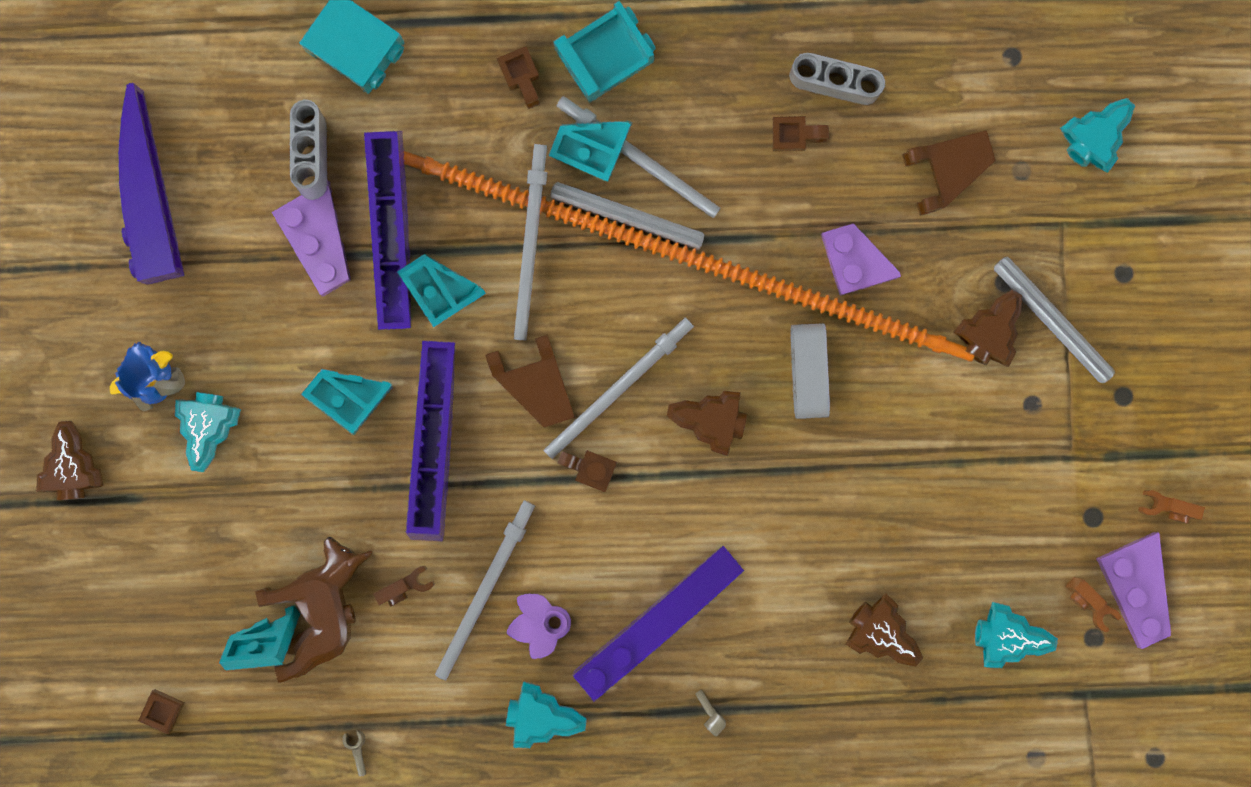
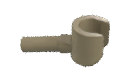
M701 689L695 695L706 713L710 716L704 723V726L714 736H718L725 728L726 721L712 707Z
M357 730L358 743L354 746L349 741V734L345 733L342 742L346 748L352 749L358 776L366 775L361 747L365 743V735L360 730Z

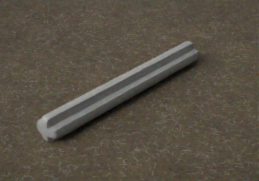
M555 182L552 187L550 197L560 203L563 202L566 205L581 208L583 211H589L603 218L643 230V232L661 236L663 239H669L675 243L678 242L683 246L687 245L692 249L699 250L703 243L704 234L697 230L559 182Z
M1009 257L1002 258L994 266L997 274L1012 290L1022 295V300L1099 383H1105L1110 380L1115 374V370Z

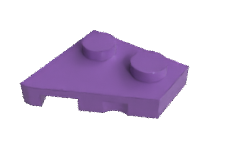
M854 224L821 234L840 296L901 277L900 272Z

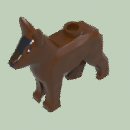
M327 537L324 541V554L326 557L324 565L304 572L294 582L283 588L272 590L267 587L255 592L259 607L296 602L303 617L311 625L291 639L286 654L295 655L293 661L288 664L274 666L278 683L301 677L317 665L332 660L344 652L351 639V624L356 622L352 605H346L342 588L352 578L357 568L372 555V551L355 554L352 549L341 545L333 537Z

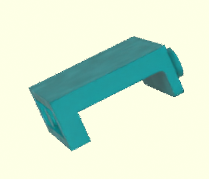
M329 0L299 42L308 54L314 58L318 57L360 86L367 94L373 88L376 90L380 87L386 77L385 70L391 62L396 63L404 52V40L400 33L351 0Z
M620 1L614 4L613 10L569 38L563 35L553 41L556 53L589 103L654 62L653 51L656 48L647 33L643 35L636 27L638 23L636 15L629 6L624 8Z

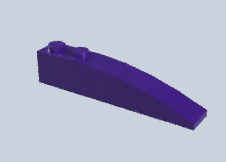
M129 83L126 85L121 115L118 151L119 189L125 225L122 228V237L125 245L130 247L132 259H129V269L132 276L138 282L149 285L185 275L144 92L136 84Z
M364 132L378 330L411 328V292L397 272L410 264L403 132Z
M422 341L406 534L411 540L444 542L453 415L455 342Z
M724 546L720 547L576 668L573 672V677L593 701L597 700L721 593L744 571L743 568Z

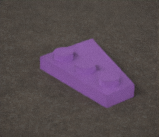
M328 180L326 192L320 198L309 200L300 195L272 212L312 282L323 297L351 281L345 250L339 232L337 213L333 204L331 185Z
M1153 532L1096 558L1137 648L1143 649L1171 636L1159 532Z

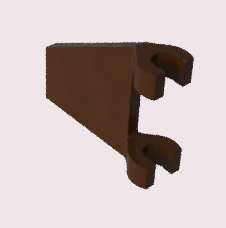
M987 130L928 146L911 148L907 150V153L902 154L905 167L926 160L930 162L939 192L938 196L923 199L922 202L916 203L920 216L944 209L996 161Z
M548 334L535 338L541 360L532 364L505 371L499 350L486 354V360L492 376L544 428L575 418Z

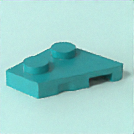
M613 121L562 124L549 156L608 182L633 122Z
M426 254L397 271L433 327L486 294L481 286Z
M321 369L301 395L354 436L393 386L386 381H373L363 379L361 376L343 375L335 371Z
M289 606L285 608V616L273 622L265 618L255 623L252 627L229 636L219 663L225 670L282 665L301 613L295 606Z

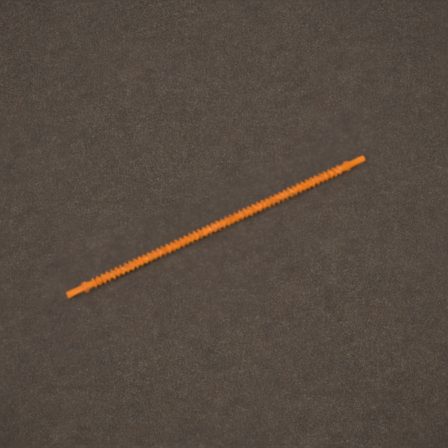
M404 151L405 165L419 169L423 174L439 176L441 181L448 179L449 184L457 182L458 187L466 185L467 190L474 188L476 193L483 191L486 197L492 194L494 200L500 197L503 203L509 200L512 206L518 203L520 204V209H523L524 206L528 207V190L521 192L520 187L512 189L511 184L503 186L502 181L495 183L493 178L486 180L483 174L477 177L475 171L469 174L466 168L460 171L457 165L451 168L449 162L441 164L431 157L426 156L424 158ZM543 196L541 199L540 215L542 212L546 213L547 218H550L552 215L555 217V221L563 219L564 224L572 222L573 227L580 225L582 230L589 228L590 233L598 231L599 236L606 234L609 240L615 237L618 243L624 240L626 241V246L633 243L635 249L641 246L644 252L648 249L652 250V255L658 252L661 254V258H664L666 255L670 257V261H673L675 258L679 260V264L686 262L688 267L695 265L696 270L704 268L705 273L713 271L715 277L721 274L724 280L727 277L732 278V283L739 280L741 286L745 283L749 284L750 289L756 286L759 292L764 289L767 290V295L775 293L776 298H779L781 295L785 297V301L793 299L794 304L801 302L803 307L810 305L813 311L819 308L821 314L827 311L830 317L836 314L839 320L842 317L847 318V323L853 320L856 326H859L861 323L864 324L865 329H868L870 326L873 327L874 332L881 330L882 335L890 333L891 338L899 336L900 341L908 339L910 345L916 342L919 348L924 345L937 353L944 352L970 362L974 359V355L966 352V346L946 340V337L942 335H931L927 333V329L919 331L917 325L910 328L908 322L902 325L899 319L895 322L891 321L892 318L890 316L884 319L882 313L876 316L873 310H870L868 313L865 312L864 307H861L859 310L856 309L855 304L848 306L847 301L839 303L838 298L830 300L829 295L822 297L819 291L816 294L811 293L812 290L810 288L804 291L802 285L795 288L793 282L787 285L784 279L778 282L775 276L771 279L768 278L767 273L759 275L758 270L750 272L749 267L741 269L740 264L733 266L732 261L724 263L723 258L715 260L713 254L707 257L704 251L701 254L696 253L695 248L689 251L687 245L681 248L678 242L672 245L669 239L665 242L661 241V236L653 238L652 233L644 235L643 230L635 232L634 227L627 229L625 224L618 226L617 221L609 223L608 218L601 220L598 214L592 217L589 211L583 214L581 213V208L575 211L572 205L568 208L564 207L563 202L557 205L555 204V199L549 202L546 200V196Z

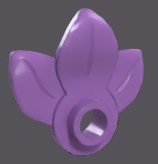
M523 594L517 597L518 606L523 614L513 620L507 629V634L517 641L530 643L529 651L532 659L546 657L554 651L557 640L568 633L571 627L570 615L562 607L551 606L549 601L542 595ZM553 616L558 617L561 620L560 627L552 628L549 625V619Z

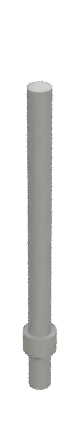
M565 96L557 104L559 109L576 120V124L600 122L596 119V114L587 108L583 110ZM625 141L621 151L622 154L710 217L714 218L720 210L719 206L631 143Z
M534 144L532 169L528 170L527 183L530 184L514 330V339L527 340L543 185L547 183L548 172H544L547 146Z
M684 318L667 335L663 333L655 341L656 345L544 449V452L553 459L664 354L668 356L676 349V343L694 327L690 321Z
M524 500L513 522L508 523L503 533L506 536L435 673L438 678L447 680L517 541L521 542L527 531L524 527L535 508L534 504Z

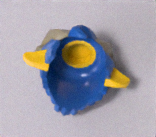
M138 342L137 344L134 343L131 348H128L124 361L117 368L118 372L115 373L117 379L112 381L109 388L111 395L121 393L125 397L132 399L140 410L147 411L153 408L152 404H157L168 395L179 392L185 385V378L180 368L170 366L169 361L173 358L170 352H156L150 346Z

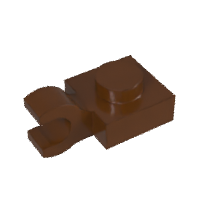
M527 46L497 58L510 91L520 88L528 109L540 105L539 98L532 85L533 81L540 78Z
M805 116L773 117V151H805L806 141L826 143L829 138L828 125L806 126Z
M586 450L583 459L562 451L557 462L560 465L578 471L575 481L606 492L617 464L616 461Z
M420 566L410 575L373 593L378 605L388 602L391 607L407 599L408 597L405 592L410 589H416L420 592L431 589L435 585L434 581L428 584H421L418 580L419 574L427 570V567Z

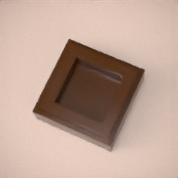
M154 689L151 691L138 721L169 734L185 702Z

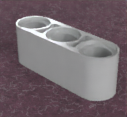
M813 53L800 54L795 59L789 75L791 83L799 89L862 105H869L875 102L885 87L884 76L876 69ZM801 65H807L812 69L813 76L803 77L798 73L797 68ZM832 73L840 74L844 78V84H833L829 79V75ZM861 82H872L875 86V92H864L860 85Z
M304 99L296 102L290 111V178L304 198L315 200L323 196L327 189V123L318 106L311 100ZM311 115L314 116V119L311 122L306 124L303 123L306 117ZM315 146L311 153L303 154L305 148ZM315 176L311 184L303 185V181L307 177Z
M825 324L791 325L795 418L829 417L830 397Z

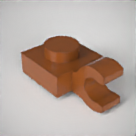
M1143 491V495L1150 496L1154 504L1150 509L1139 507L1138 511L1142 514L1157 515L1164 511L1170 513L1168 519L1186 524L1189 523V519L1202 520L1205 507L1165 497L1157 491Z
M1073 577L1066 585L1072 592L1070 599L1084 611L1087 608L1092 610L1093 623L1097 629L1106 633L1109 631L1108 627L1103 623V617L1106 614H1110L1116 620L1121 619L1119 612L1109 607L1107 602L1084 579Z

